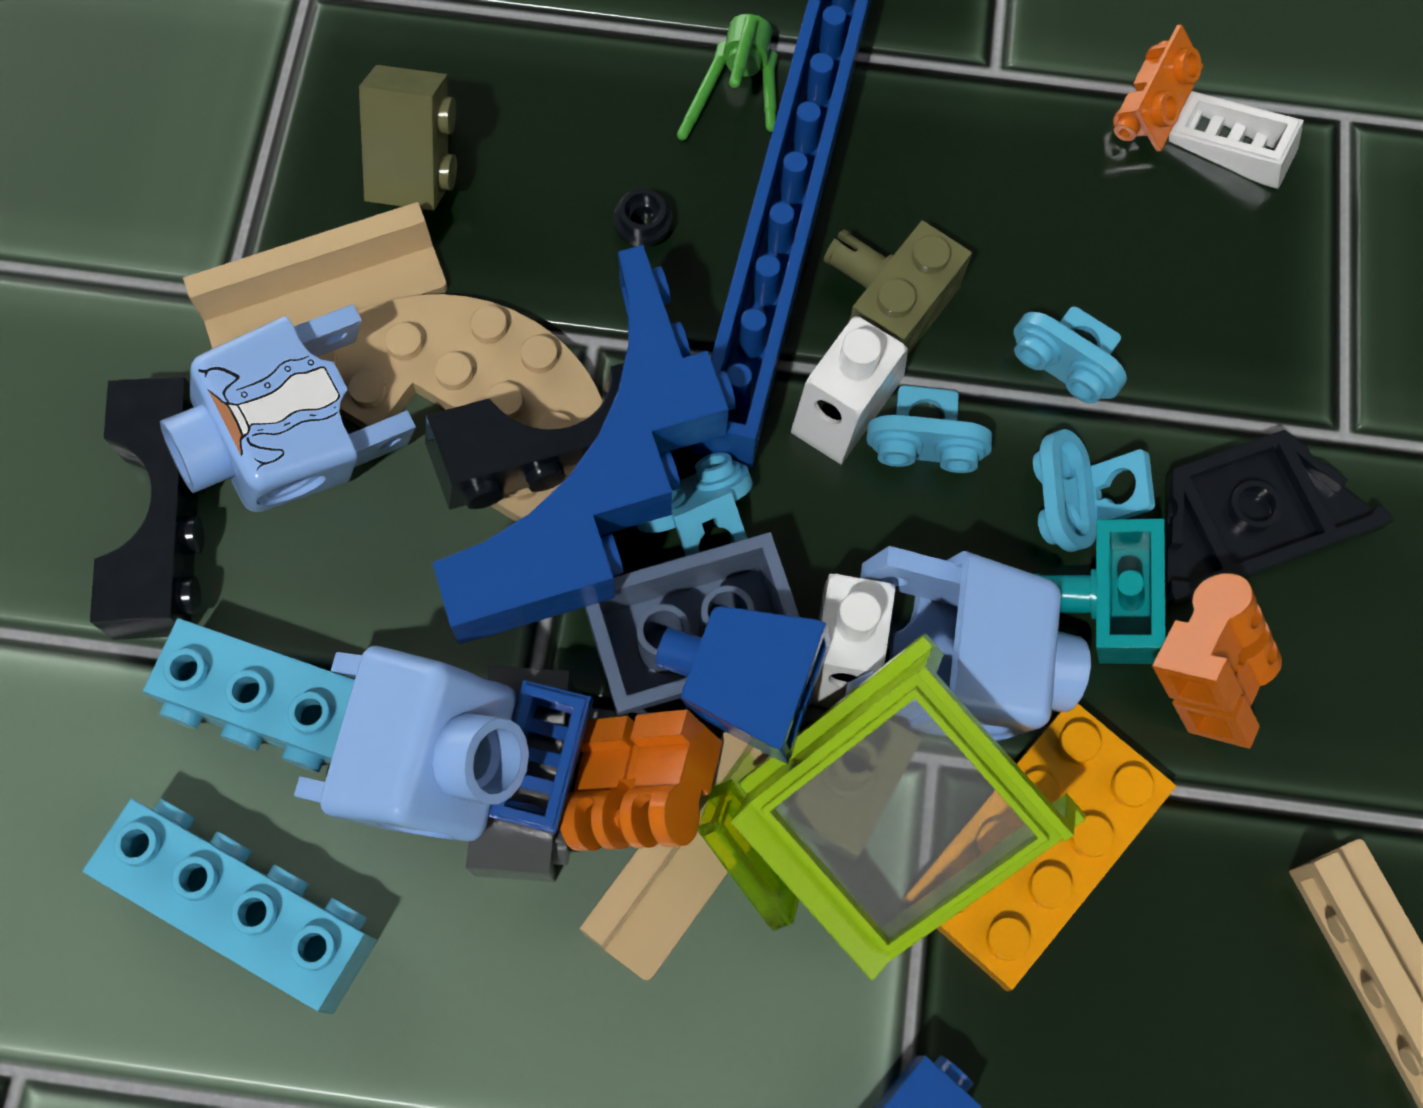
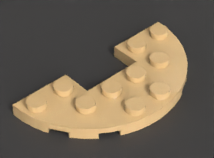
M447 294L413 295L374 303L358 309L357 312L362 321L355 343L318 357L319 359L335 363L347 387V392L340 403V416L362 429L401 413L416 393L444 410L490 398L510 418L524 425L540 429H561L576 425L590 417L602 404V398L583 364L554 334L534 320L510 308L467 296ZM558 486L541 492H532L529 488L505 494L502 500L491 505V507L516 522L534 510Z

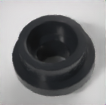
M646 188L634 189L628 192L617 204L614 211V227L620 238L630 245L653 246L661 242L669 234L672 227V211L666 200L657 192ZM646 217L653 221L648 224L634 223L636 219Z

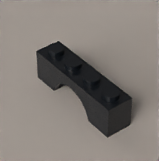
M624 363L610 367L600 407L590 417L570 427L540 429L524 425L502 412L490 398L426 415L425 444L449 510L465 505L469 509H482L496 504L503 499L505 494L525 488H529L532 492H541L561 484L572 473L598 437L619 390ZM679 449L670 451V453L672 454Z
M185 377L108 380L104 439L125 462L145 469L149 474L151 482V502L148 513L140 528L122 546L94 559L90 623L113 640L169 637L177 618L191 622L192 615H197L200 611L201 589L197 577L194 576L195 554H200L204 547V528L201 518L197 516L198 494H204L206 488L192 493L170 454L160 427L161 420L194 408L190 398V384Z

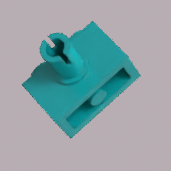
M1164 519L1096 520V569H1091V575H1035L1047 578L1055 582L1059 587L1061 593L1060 613H1091V619H1096V650L1099 664H1153L1166 640Z

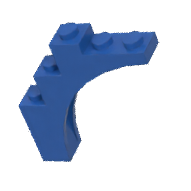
M643 245L618 251L619 283L628 318V348L619 390L598 437L569 477L528 515L483 543L432 562L449 624L459 645L615 598L613 576L623 573V567L614 537L609 533L672 515V491L679 490L681 487L676 465L670 451L726 435L728 411L736 407L729 377L725 371L715 372L708 351L690 356L688 340L681 322L670 324L664 306L671 303L664 271L661 266L651 268Z

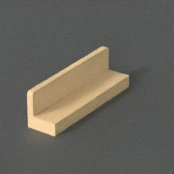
M418 202L183 277L189 299L205 323L212 349L283 316H287L294 327L352 304L358 310L371 304L394 298L442 294L448 290Z
M724 732L720 737L723 743L710 795L700 796L699 828L693 841L686 846L664 847L658 844L652 848H638L579 928L587 938L644 981H651L749 845L748 841L731 823L747 795L738 783L745 775L767 759L769 755L727 732Z
M1357 839L1291 869L1289 873L1418 1108H1423V944L1366 843L1361 839Z

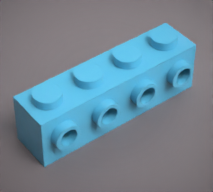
M177 618L143 692L163 705L159 715L169 721L197 730L201 720L223 727L220 737L226 741L253 751H258L262 742L285 749L281 757L282 760L302 769L319 773L323 763L327 765L331 763L355 680Z
M131 798L82 872L317 1012L334 1014L378 941L361 930L367 917L334 898L330 899L325 909L303 897L310 885L309 883L275 864L267 875L246 863L253 852L252 850L216 831L210 842L189 830L196 818L160 798L152 809Z

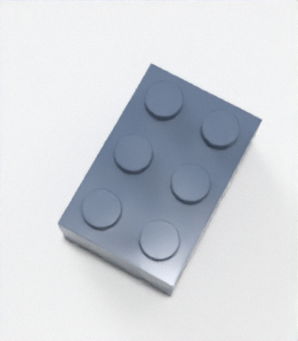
M771 532L614 577L615 598L585 607L616 716H629L633 721H635L636 715L688 709L681 699L682 689L687 676L656 666L657 650L663 634L669 627L702 638L711 612L715 607L720 606L800 617Z

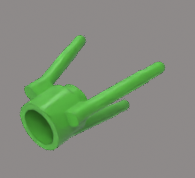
M741 14L732 19L726 41L717 44L714 60L677 132L679 140L683 141L688 138L725 65L731 71L729 85L732 88L740 86L742 76L750 77L757 74L759 70L762 71L766 129L769 132H773L777 112L775 68L778 54L770 49L773 30L767 20L753 14Z

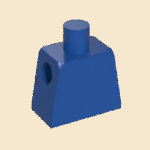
M720 606L715 607L711 612L702 638L669 627L660 641L656 655V666L687 676L682 689L681 699L690 712L767 755L788 764L831 644L827 623L819 620Z

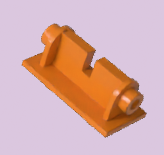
M1182 24L1176 26L1169 41H1161L1158 45L1149 48L1145 56V62L1133 83L1137 91L1128 92L1120 110L1113 117L1114 134L1119 139L1132 141L1135 137L1147 136L1154 149L1161 151L1173 126L1178 121L1180 112L1204 67L1198 50L1193 47Z

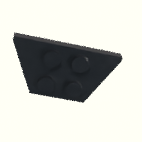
M1286 430L1174 468L1166 477V604L1170 607L1192 599L1196 588L1212 576L1235 574L1247 579L1382 530L1392 523L1394 519L1383 506L1379 505L1373 510L1344 487L1348 481L1346 477L1329 464L1317 461L1311 455L1309 448Z

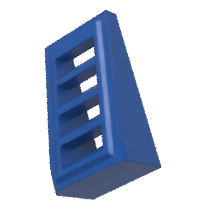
M523 680L513 722L520 726L526 739H528L529 732L564 740L562 752L560 754L528 745V761L557 768L554 781L525 774L520 788L550 795L547 808L509 798L500 804L491 805L488 817L554 834L557 833L594 702L593 697ZM537 706L570 713L571 717L568 727L534 719Z

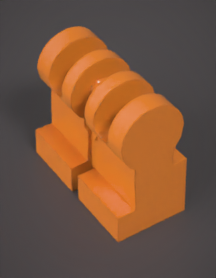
M1218 574L1206 579L1196 588L1192 599L1194 612L1189 622L1175 620L1152 667L1169 698L1174 699L1172 704L1188 733L1250 749L1260 728L1251 706L1260 686L1272 681L1280 671L1282 657L1249 582L1239 575Z
M688 709L636 715L635 721L629 716L589 720L580 750L583 753L574 791L567 795L559 823L564 841L575 851H595L601 847L607 850L625 849L628 846L652 848L658 844L664 847L686 846L690 844L699 828L700 796L710 795L723 742Z

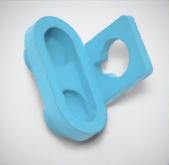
M1071 307L1060 322L1043 313L1028 312L1023 315L1014 328V337L1017 343L1014 352L1017 358L1027 367L1034 370H1045L1065 383L1068 391L1082 402L1094 404L1099 399L1114 398L1127 381L1124 368L1111 356V353L1121 340L1120 334L1078 307ZM1074 330L1089 332L1095 337L1098 347L1075 333Z
M902 385L897 393L896 415L876 417L868 423L866 441L868 445L878 453V460L889 466H908L913 464L915 460L940 462V467L949 472L968 473L975 471L978 468V461L989 455L992 450V432L988 428L976 423L957 421L959 395L954 390ZM919 403H930L940 409L943 419L909 416V411Z
M1062 429L1046 435L1041 442L1040 450L1033 456L1035 475L1043 485L1045 507L1038 515L1039 531L1046 542L1051 545L1057 544L1067 552L1082 550L1094 543L1096 538V520L1126 519L1149 512L1155 507L1150 456L1146 451L1138 449L1091 466L1089 455L1080 438L1072 431ZM1126 470H1130L1134 474L1136 486L1133 495L1128 501L1123 504H1115L1111 499H1102L1101 489L1110 487L1117 474Z
M713 453L700 459L695 464L696 473L681 479V488L672 491V515L636 525L637 528L645 533H658L676 527L686 556L699 553L700 539L705 534L702 523L714 519L718 527L725 528L730 532L731 543L747 539L735 501L745 496L751 490L753 482L748 467L745 464L732 460L731 455L728 453Z

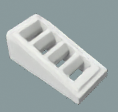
M1191 91L1180 112L1178 121L1169 134V142L1252 181L1279 189L1297 153L1304 120ZM1202 116L1210 119L1205 132L1196 130ZM1223 126L1231 129L1227 138L1219 136ZM1245 136L1253 139L1251 144L1242 142ZM1266 146H1269V147L1275 149V151L1270 150V149H1266Z

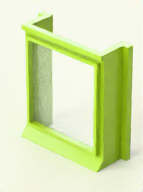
M923 633L799 732L788 764L769 756L745 775L738 784L747 795L731 820L732 825L871 981L877 977L891 960L1062 839L1066 842L1073 837L1074 828L1085 821L1086 814L1067 793L1051 804L937 675L944 653L926 633Z

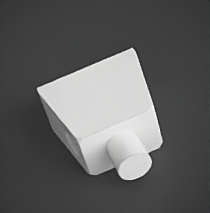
M854 316L807 379L791 433L842 465L867 430L868 423L878 415L903 380L908 348L861 317ZM834 406L840 412L842 419L830 418L823 410H830Z
M829 574L823 588L818 620L827 623L831 644L809 705L831 708L845 696L848 682L835 679L831 675L845 673L861 677L873 670L877 671L885 664L895 585L840 574Z

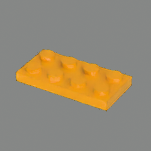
M1079 704L1068 712H1059L1016 764L1051 804L1067 793L1086 814L1085 821L1074 828V836L1065 842L1062 839L936 928L1006 991L1014 989L1177 786ZM994 789L902 899L909 905L913 904L1019 828L1024 822Z

